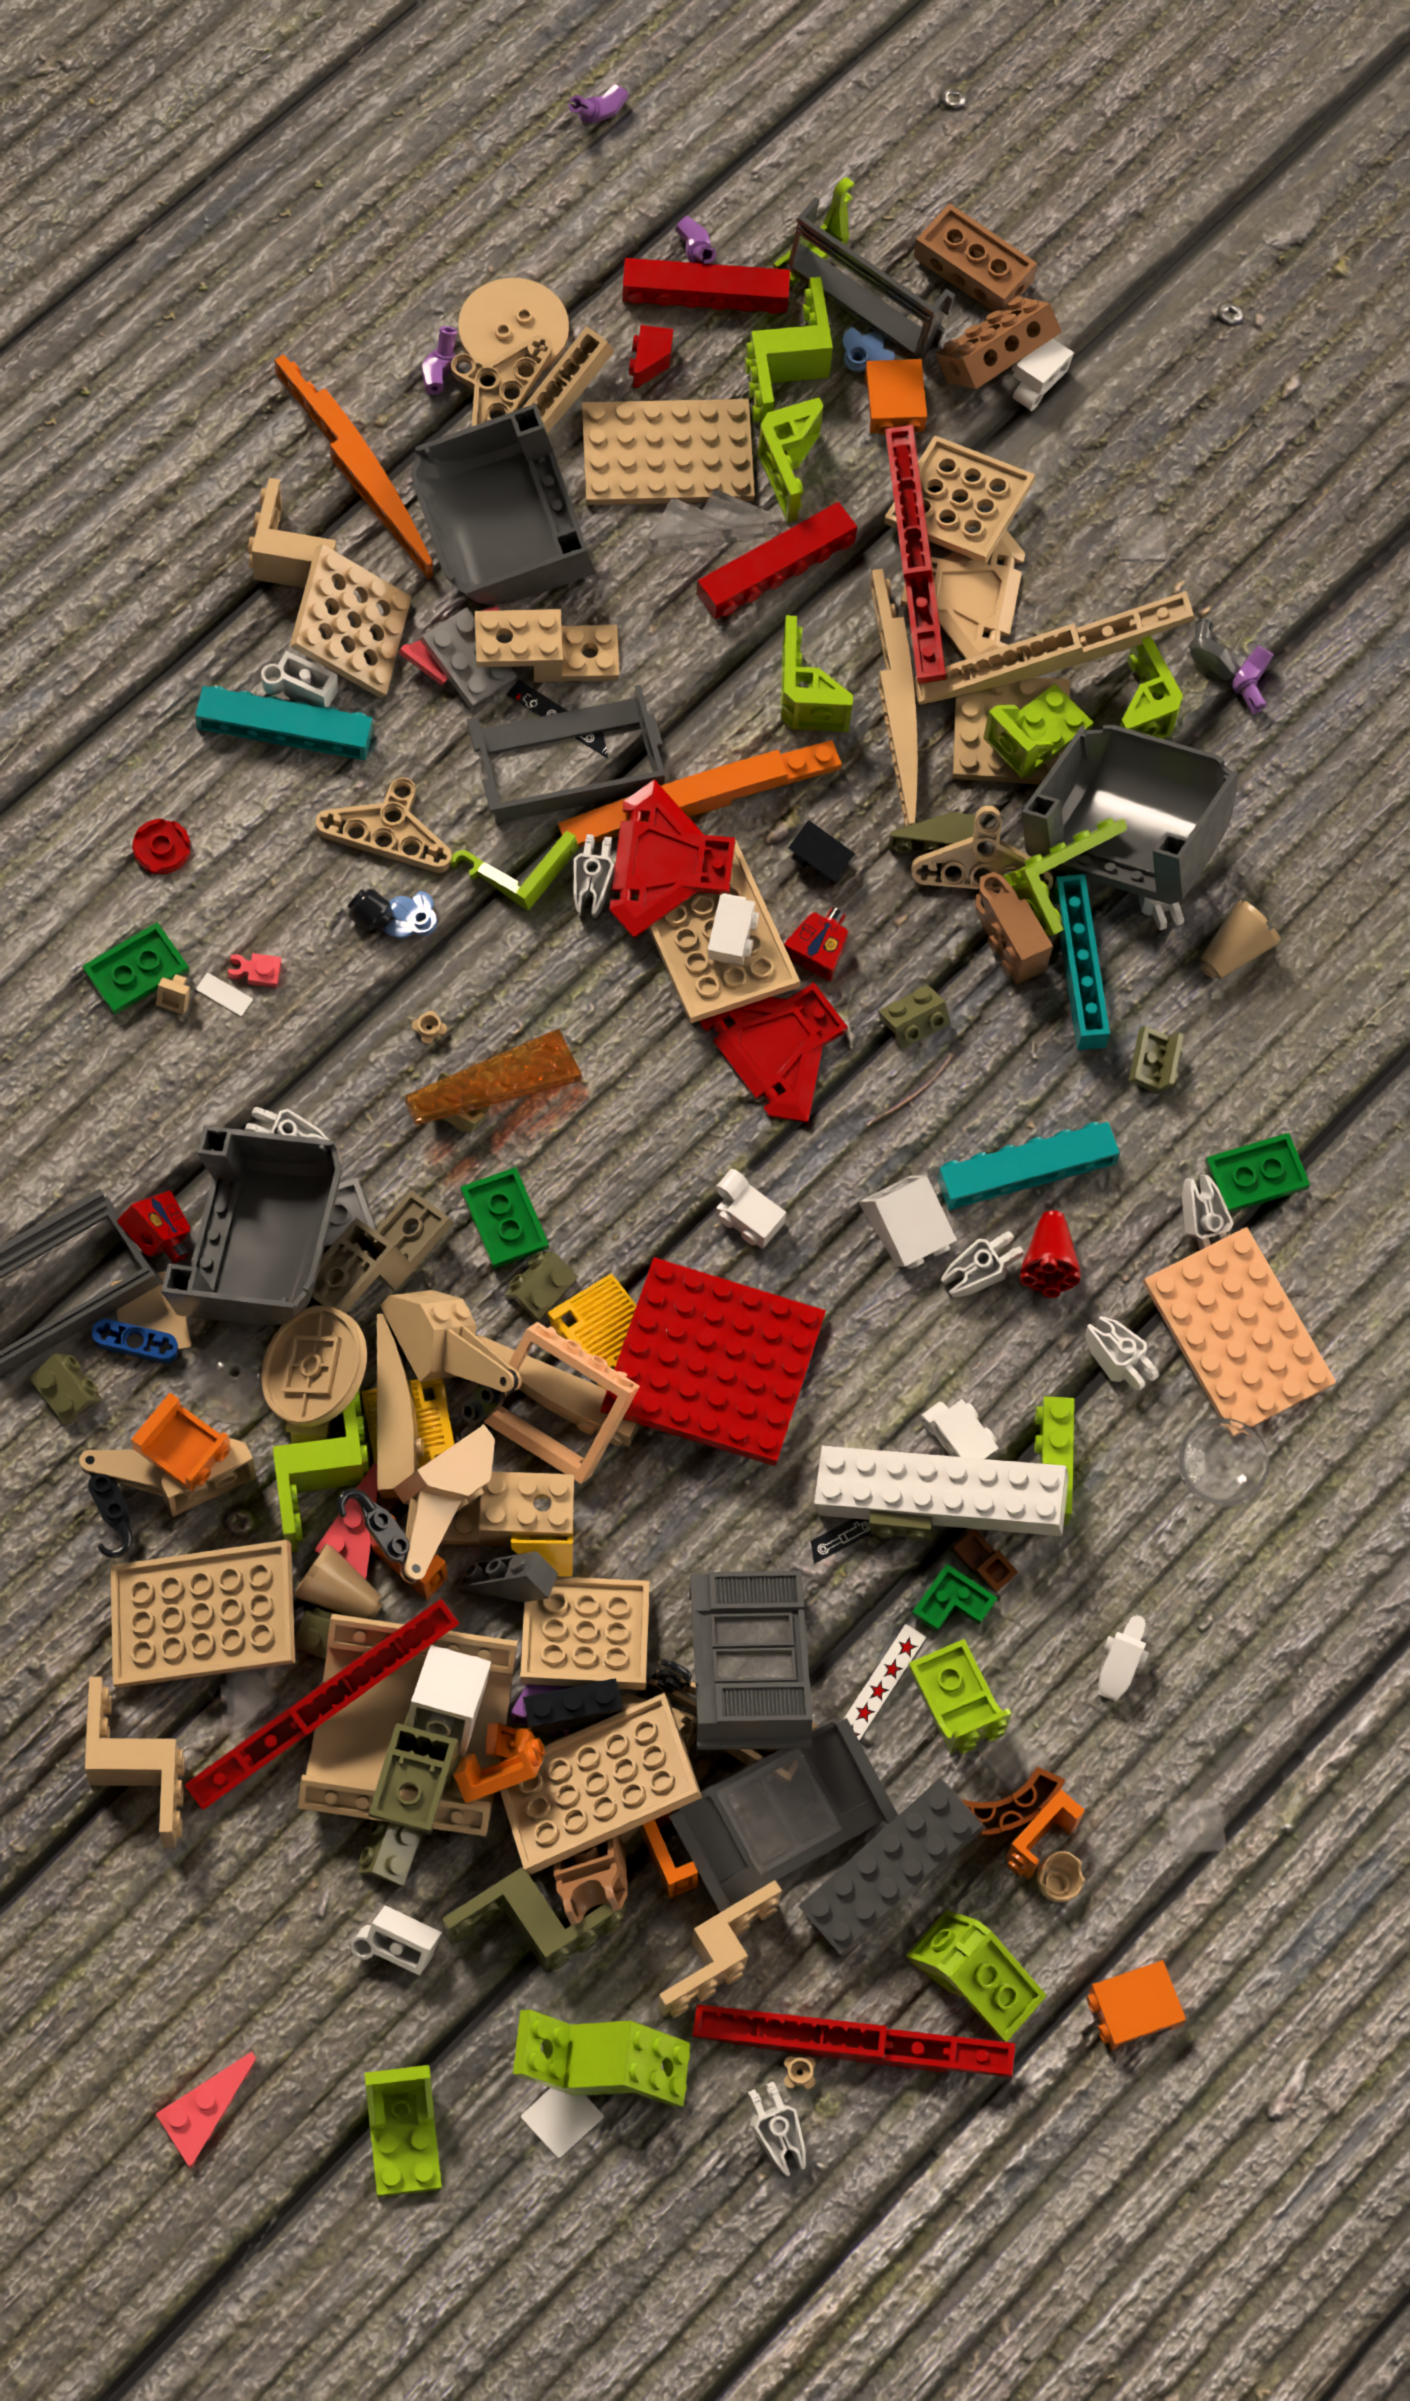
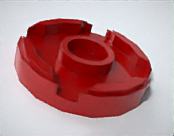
M157 818L148 821L139 827L134 835L132 851L136 863L152 874L166 875L175 872L186 863L190 856L191 844L187 831L173 820L171 822Z

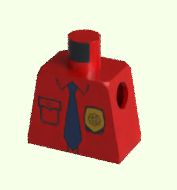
M831 908L826 917L812 912L784 943L791 962L831 982L847 942L848 930L841 926L846 915L837 908Z
M170 1190L131 1204L118 1218V1224L147 1256L151 1257L165 1252L171 1262L176 1264L188 1255L181 1242L191 1232V1227Z

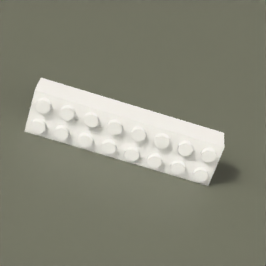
M822 1446L814 1505L819 1516L870 1520V1512L872 1511L932 1517L933 1525L1062 1536L1069 1477L1066 1466Z

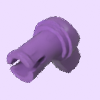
M614 84L600 97L584 99L579 95H575L570 99L575 105L569 103L568 106L572 112L579 115L583 122L596 123L615 116L628 99L629 94L625 89Z
M685 216L677 224L675 231L686 244L685 251L688 261L691 263H711L716 257V251L714 248H711L707 230L690 217Z
M440 327L437 349L432 351L422 364L423 382L427 394L436 395L442 393L444 378L452 371L451 362L456 356L453 351L457 331L453 327Z
M1259 645L1240 667L1232 683L1234 692L1242 695L1251 714L1261 712L1263 710L1261 706L1263 708L1267 707V702L1256 685L1274 656L1272 652Z

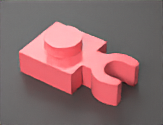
M252 953L251 961H248L241 955H231V963L238 964L241 967L237 970L228 969L229 978L237 980L247 976L248 985L269 988L278 987L282 964L281 957Z

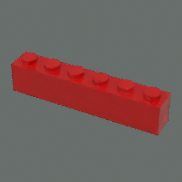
M625 258L622 301L633 304L654 303L661 306L682 305L688 308L709 307L716 310L737 309L744 312L787 313L790 270Z
M838 501L697 580L696 595L714 619L722 615L728 616L738 606L746 602L751 603L755 601L763 592L770 588L774 590L780 587L786 579L803 574L808 567L817 562L822 563L826 561L836 551L848 549L856 541L857 525Z

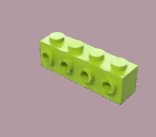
M1044 1396L1041 1406H1036L1035 1424L1040 1425V1435L1035 1436L1034 1452L1039 1453V1464L1066 1466L1069 1479L1063 1525H1068L1072 1516L1074 1398Z

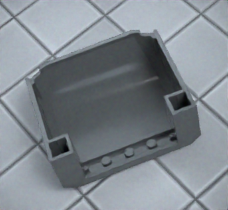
M536 404L415 447L416 456L411 470V479L443 574L467 597L478 603L488 605L504 604L554 589L596 573Z
M1103 725V730H1085V726H1082L1021 811L1026 853L1030 857L1041 854L1044 857L1050 854L1048 848L1063 841L1066 845L1073 842L1072 836L1088 829L1091 833L1097 830L1096 824L1107 818L1112 817L1113 821L1125 819L1127 824L1126 831L1052 869L1072 875L1085 874L1088 880L1169 905L1183 901L1209 862L1227 830L1236 798L1238 772L1236 770L1232 772L1225 766L1224 760L1221 757L1206 751L1116 725Z
M204 1126L197 1154L213 1179L190 1266L168 1264L161 1292L179 1316L262 1325L287 1323L307 1307L315 1286L342 1176V1168L335 1142L326 1139Z

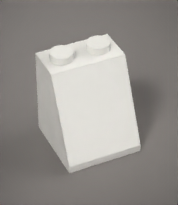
M927 1175L908 1176L859 1201L862 1210L896 1266H907L908 1269L917 1267L925 1262L923 1257L931 1253L934 1256L940 1255L950 1250L949 1244L957 1241Z
M430 1645L411 1700L407 1726L457 1739L459 1754L465 1757L488 1681L491 1661Z

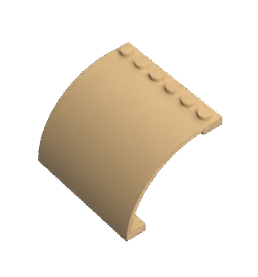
M332 1614L329 1625L323 1682L404 1624ZM449 1631L431 1645L491 1661L488 1681L466 1755L472 1752L475 1753L482 1769L500 1762V1759L485 1755L487 1725L499 1723L506 1726L518 1641ZM430 1646L315 1729L306 1775L303 1774L301 1778L298 1809L379 1820L369 1817V1810L395 1724L404 1725L415 1686L419 1680ZM454 1779L452 1790L444 1788L432 1829L487 1836L495 1793L465 1803ZM407 1785L400 1790L399 1795L405 1801H412L417 1797L418 1790L412 1785Z

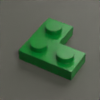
M946 1564L911 1615L936 1632L953 1609H956L980 1625L998 1598Z

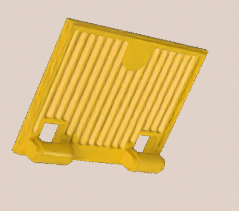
M611 1273L547 1312V1316L550 1318V1324L559 1336L577 1342L583 1351L591 1356L601 1357L607 1362V1366L614 1369L637 1305ZM570 1312L577 1323L568 1328L562 1320V1316Z
M418 1379L410 1380L416 1408L419 1438L423 1439L424 1456L419 1457V1468L455 1445L443 1379L419 1382ZM432 1387L435 1399L425 1401L423 1389ZM377 1388L362 1391L361 1393L373 1459L377 1463Z

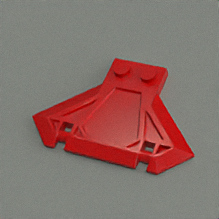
M655 779L623 802L622 811L630 813L631 816L630 821H621L612 884V891L620 892V899L610 900L609 911L633 938L637 937L697 892L721 895L723 893H730L736 845L735 837L704 835ZM642 815L649 816V822L642 821ZM632 894L639 895L638 901L631 900Z
M814 982L789 999L769 997L700 1020V1025L705 1032L714 1028L719 1034L713 1039L714 1044L755 1099L765 1096L770 1102L763 1107L769 1117L809 1122L822 1049L848 1031V1026ZM730 1019L734 1025L728 1028L724 1021ZM778 1086L784 1091L781 1095H778L775 1091V1088Z

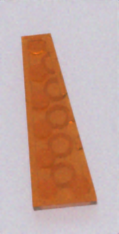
M557 1029L407 1094L405 1104L415 1125L579 1082L582 1074L560 1029Z

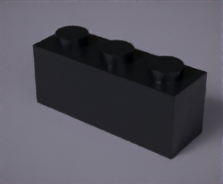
M616 1678L523 1697V1711L528 1732L532 1731L534 1736L596 1724L622 1712Z

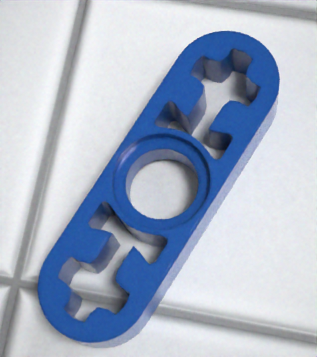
M101 1319L92 1327V1337L95 1345L104 1350L162 1364L171 1363L177 1358L179 1353L177 1340L169 1333L111 1319ZM106 1328H110L112 1335L120 1337V1331H123L121 1344L119 1345L117 1337L107 1336L106 1340H102L99 1332H105ZM133 1334L141 1335L144 1338L143 1344L138 1348H131L126 1343L127 1339ZM149 1338H153L152 1341L155 1346L162 1347L165 1342H168L172 1350H166L165 1354H160L158 1347L150 1345Z

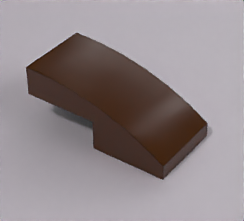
M971 1529L950 1549L978 1579L995 1593L1018 1573L1016 1568L1000 1550L995 1551L976 1529Z

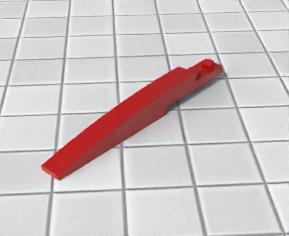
M913 425L885 429L917 681L918 684L947 680Z
M440 1598L184 1784L201 1809L204 1810L460 1623L442 1598Z
M699 2004L696 2006L692 2035L695 2038L862 2063L943 2073L958 2071L1010 2078L1013 2076L1016 2043L895 2030L888 2029L885 2025Z

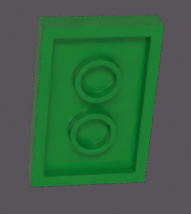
M158 922L82 966L83 972L114 1016L157 991L162 977L173 980L176 974L183 976L189 972V966Z
M1290 1133L1206 1157L1205 1160L1210 1176L1220 1190L1229 1213L1308 1190L1310 1187V1182Z
M517 1167L460 1187V1192L493 1269L549 1249V1243Z

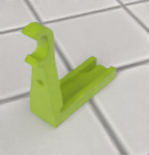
M848 177L843 178L834 188L831 206L823 222L824 224L820 226L821 229L844 245L849 240L847 204L853 198L847 191L855 185ZM809 242L808 249L824 260L830 257ZM791 250L773 264L774 269L786 268L785 266L789 263ZM790 272L789 285L793 287L801 279Z
M566 830L520 887L518 886V881L483 862L466 850L455 852L451 857L450 864L451 867H457L458 863L462 860L469 862L474 866L469 870L471 880L480 876L511 900L529 911L578 851L579 847L576 836Z

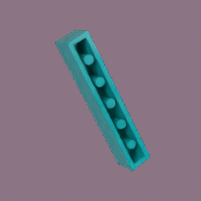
M220 686L202 687L195 714L196 728L198 730L364 761L367 758L373 733L372 717L361 712L347 713L333 707L320 708L301 701L296 703L283 701L275 696L266 698L256 696L248 691H229Z
M1085 874L1058 876L1053 888L1055 908L1060 913L1061 925L1064 929L1059 932L1076 1047L1077 1050L1106 1048L1110 1029Z
M1091 1122L1083 1126L1082 1129L1075 1131L1070 1129L1062 1130L1050 1138L1036 1137L1029 1140L1026 1144L1017 1147L1015 1145H1007L995 1153L987 1154L982 1152L962 1162L958 1160L949 1161L939 1168L937 1180L949 1211L1116 1165L1120 1152L1109 1122L1101 1124L1099 1122Z

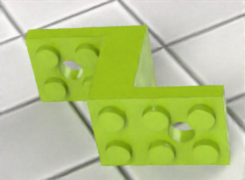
M821 276L810 277L809 289L804 290L803 318L804 321L809 322V326L751 331V341L746 343L747 358H745L746 375L750 374L751 381L748 382L749 397L754 398L752 415L753 421L759 423V430L766 414L772 412L774 408L771 383L829 378L833 346Z
M359 1390L350 1404L342 1411L346 1437L272 1446L284 1540H288L291 1543V1553L298 1552L297 1541H303L300 1513L293 1514V1512H299L297 1493L359 1485L364 1478L363 1474L369 1471L367 1447L363 1445L365 1444L363 1417L361 1416Z
M531 2009L520 2010L513 2075L572 2096L636 2093L672 2107H683L687 2089L686 2080L688 2061L690 2059V2042L634 2021L568 2024Z

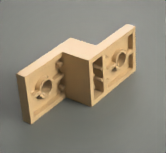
M561 609L475 611L476 667L533 666L534 682L619 681L617 625L561 626ZM501 634H508L512 637V640L508 643H500L496 638ZM590 648L594 649L598 654L593 658H587L582 652Z
M491 1472V1480L481 1487L484 1493L459 1510L458 1516L451 1521L440 1544L510 1546L511 1535L572 1537L574 1474ZM539 1498H546L550 1501L551 1507L547 1511H538L533 1505L534 1502Z
M776 1880L694 1928L691 1944L705 1967L659 1994L657 2009L663 2019L669 2015L673 2018L680 2016L689 2009L687 2004L697 1998L702 2002L716 1993L715 1988L724 1982L730 1985L743 1977L742 1971L745 1970L748 1955L736 1936L750 1928L749 1923L755 1919L760 1918L762 1921L777 1912L776 1907L779 1905L782 1890Z

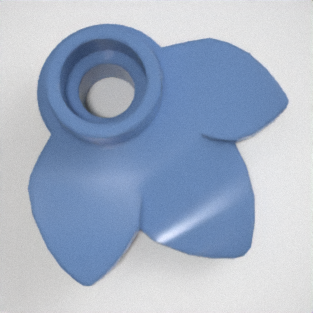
M851 327L843 336L842 344L845 349L843 361L845 366L852 371H864L866 361L893 360L895 357V353L883 349L884 337L877 332H870L861 336L855 328ZM854 358H859L861 361H856V360H853V359H854Z
M418 891L413 896V899L407 896H398L389 900L391 904L389 911L394 919L385 926L384 932L386 934L404 939L414 933L419 936H428L435 931L437 916L433 911L434 901L428 893Z

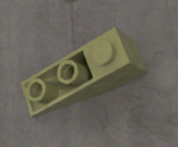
M950 812L891 831L888 848L895 849L900 853L912 851L927 854L973 837L975 815Z

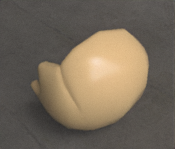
M1056 1851L1043 1860L1038 1867L1036 1881L1041 1894L1046 1899L1055 1903H1066L1078 1896L1085 1881L1081 1871L1082 1862L1070 1852Z

